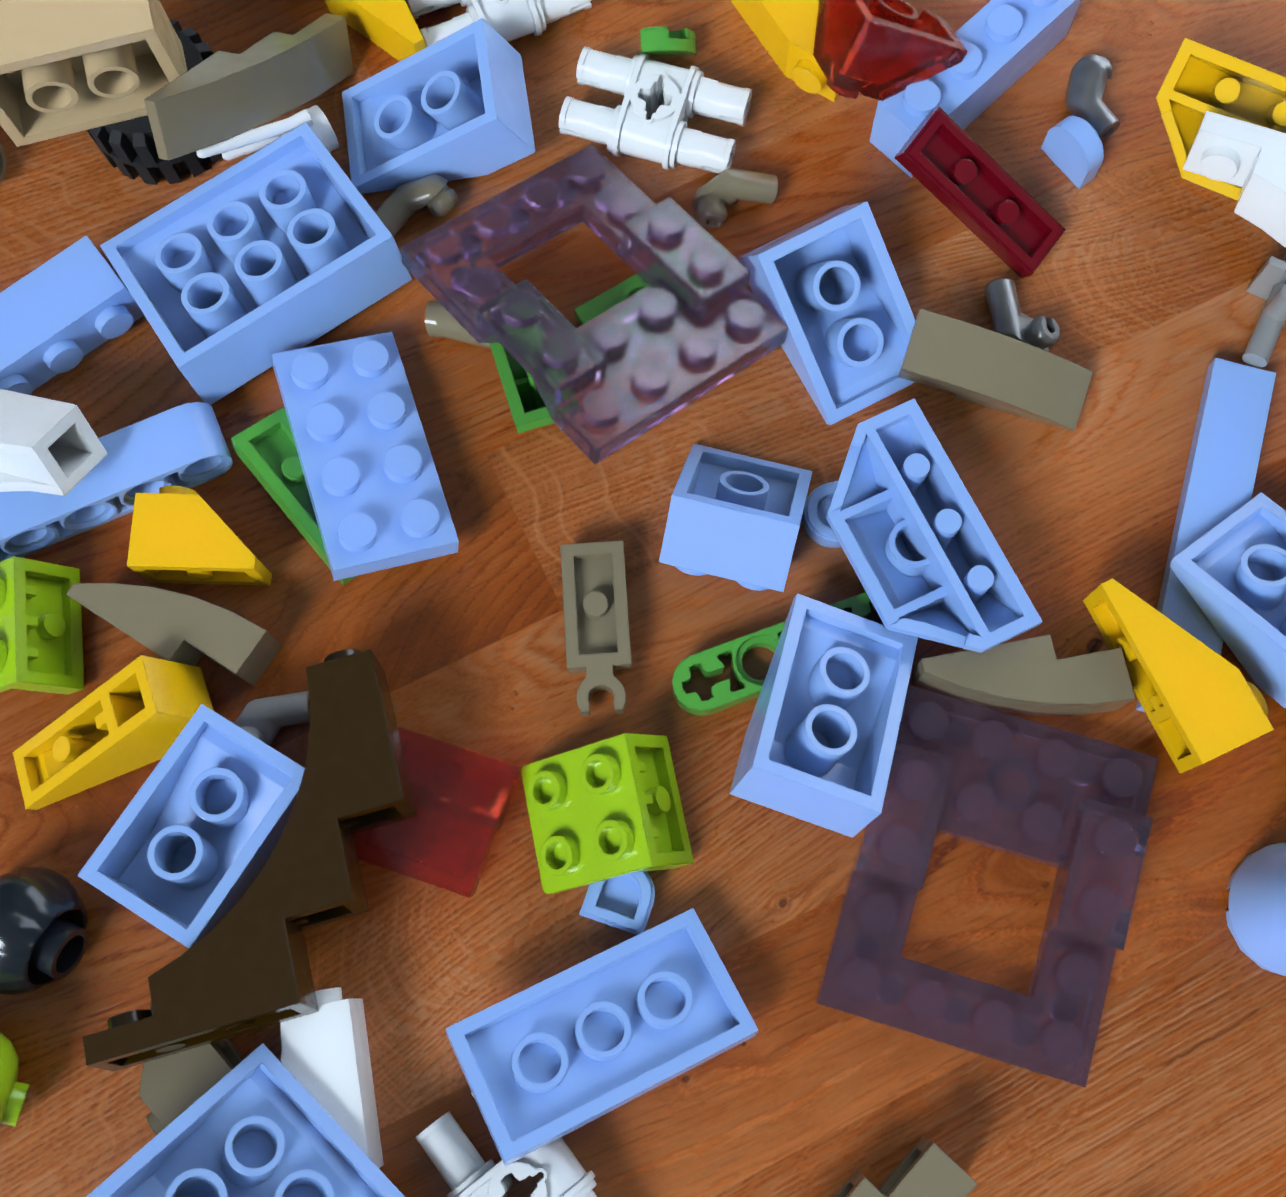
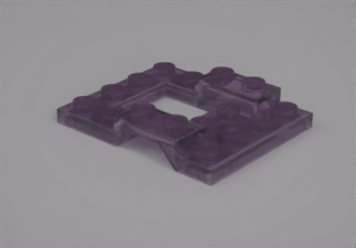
M592 144L401 246L402 264L478 343L499 342L532 376L552 420L594 464L599 463L784 344L789 328L747 289L750 270L672 198L669 197L656 204ZM583 221L648 286L580 327L575 328L527 279L515 285L499 268Z
M908 685L882 813L866 826L853 862L815 1003L1077 1086L1086 1087L1115 952L1124 951L1153 819L1146 816L1159 758ZM936 832L1058 868L1028 996L901 957L917 892L923 887Z

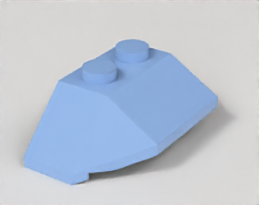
M915 398L859 423L847 453L826 519L886 630L983 653L1040 625L1043 621Z

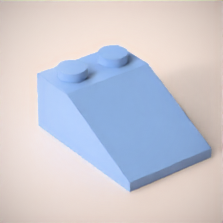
M483 18L342 92L351 182L360 194L396 189L401 184L432 174L442 176L448 181L485 176L536 152L521 54Z
M867 201L842 206L738 257L761 313L827 425H832L915 383L898 377L915 318Z
M1261 492L1172 558L1170 568L1254 683L1286 709V510Z
M797 593L791 604L749 722L729 794L851 838L858 834L882 813L918 637L886 630L882 624Z
M201 704L77 876L187 948H191L210 932L235 906L263 869L278 843L294 807L305 768Z

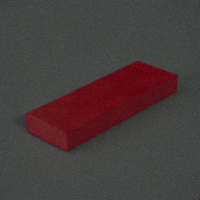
M940 106L928 113L894 157L1020 278L1031 276L1066 230Z

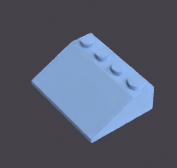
M306 122L100 245L178 369L203 402L209 405L273 366L272 354L305 347L412 280L392 234Z
M262 1043L86 1197L405 1196Z

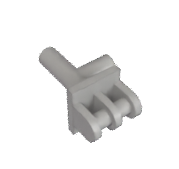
M1286 254L1281 260L1271 256L1246 289V292L1267 301L1242 356L1243 361L1252 367L1263 368L1267 365L1286 322Z

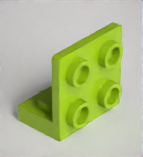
M16 556L0 562V693L10 689L69 695L84 690L81 604L66 595L73 584H80L79 568Z
M623 733L522 767V781L544 893H560L635 872L675 869L694 864L667 736Z

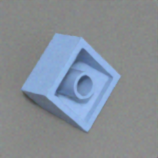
M693 443L672 493L659 562L675 566L681 572L689 575L702 576L710 574L734 580L741 586L751 590L772 589L784 592L812 471Z

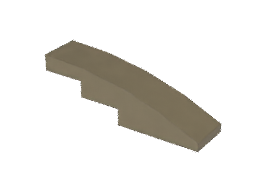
M325 13L294 35L272 32L240 54L219 50L145 98L144 102L159 159L169 161L226 141L270 122L318 97L353 74L354 69L346 17Z

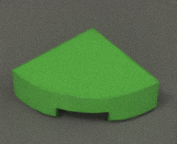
M666 26L643 27V30H640V53L649 54V58L697 55L696 33L690 28H684L681 31H669Z

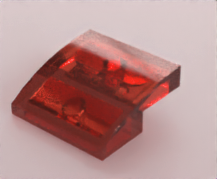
M398 727L418 816L353 834L358 859L470 898L476 893L495 832L502 827L521 767L404 727Z

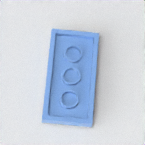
M381 333L272 354L275 376L333 580L337 581L458 553L459 540L393 333Z
M694 908L447 1027L446 1035L504 1165L507 1166L749 1040L759 1030Z

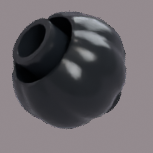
M26 867L0 875V994L16 995L39 989L56 979H62L75 969L86 951L89 941L88 932L85 930L88 921L86 908L72 883L54 870L44 867Z

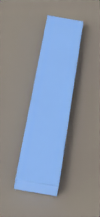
M1214 358L1207 368L1157 610L1221 655L1222 637L1170 568L1172 558L1252 499L1276 373ZM1137 700L1136 710L1145 712L1139 700Z

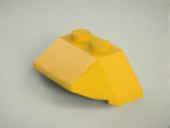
M1184 38L1156 96L1178 170L1182 179L1238 201L1242 187L1223 181L1212 180L1206 176L1183 170L1188 153L1206 111L1286 133V77Z

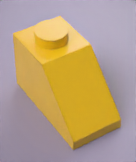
M163 486L159 488V493H135L127 566L148 583L271 586L272 573L195 490L182 486Z

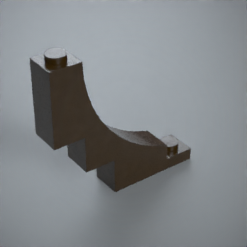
M358 649L340 650L328 655L323 663L306 667L310 696V736L306 763L294 807L278 843L250 887L219 923L184 954L148 977L154 1016H152V1011L149 1009L121 1013L107 1020L108 1029L82 1036L86 1066L115 1072L319 1012L303 930L368 912L369 907L353 834L418 816L386 674L371 649L366 651Z

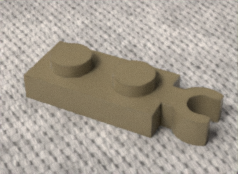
M621 540L560 545L567 670L569 674L586 672V678L581 682L577 690L576 700L578 708L583 717L590 716L591 696L596 691L606 690L614 697L615 713L623 714L626 708V694L622 683L614 677V670L632 669L624 542Z

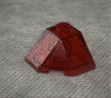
M819 0L813 56L827 78L826 84L828 87L843 97L856 99L860 94L883 101L904 91L907 85L922 82L961 63L968 52L948 22L927 8L923 9L919 16L916 9L904 0Z

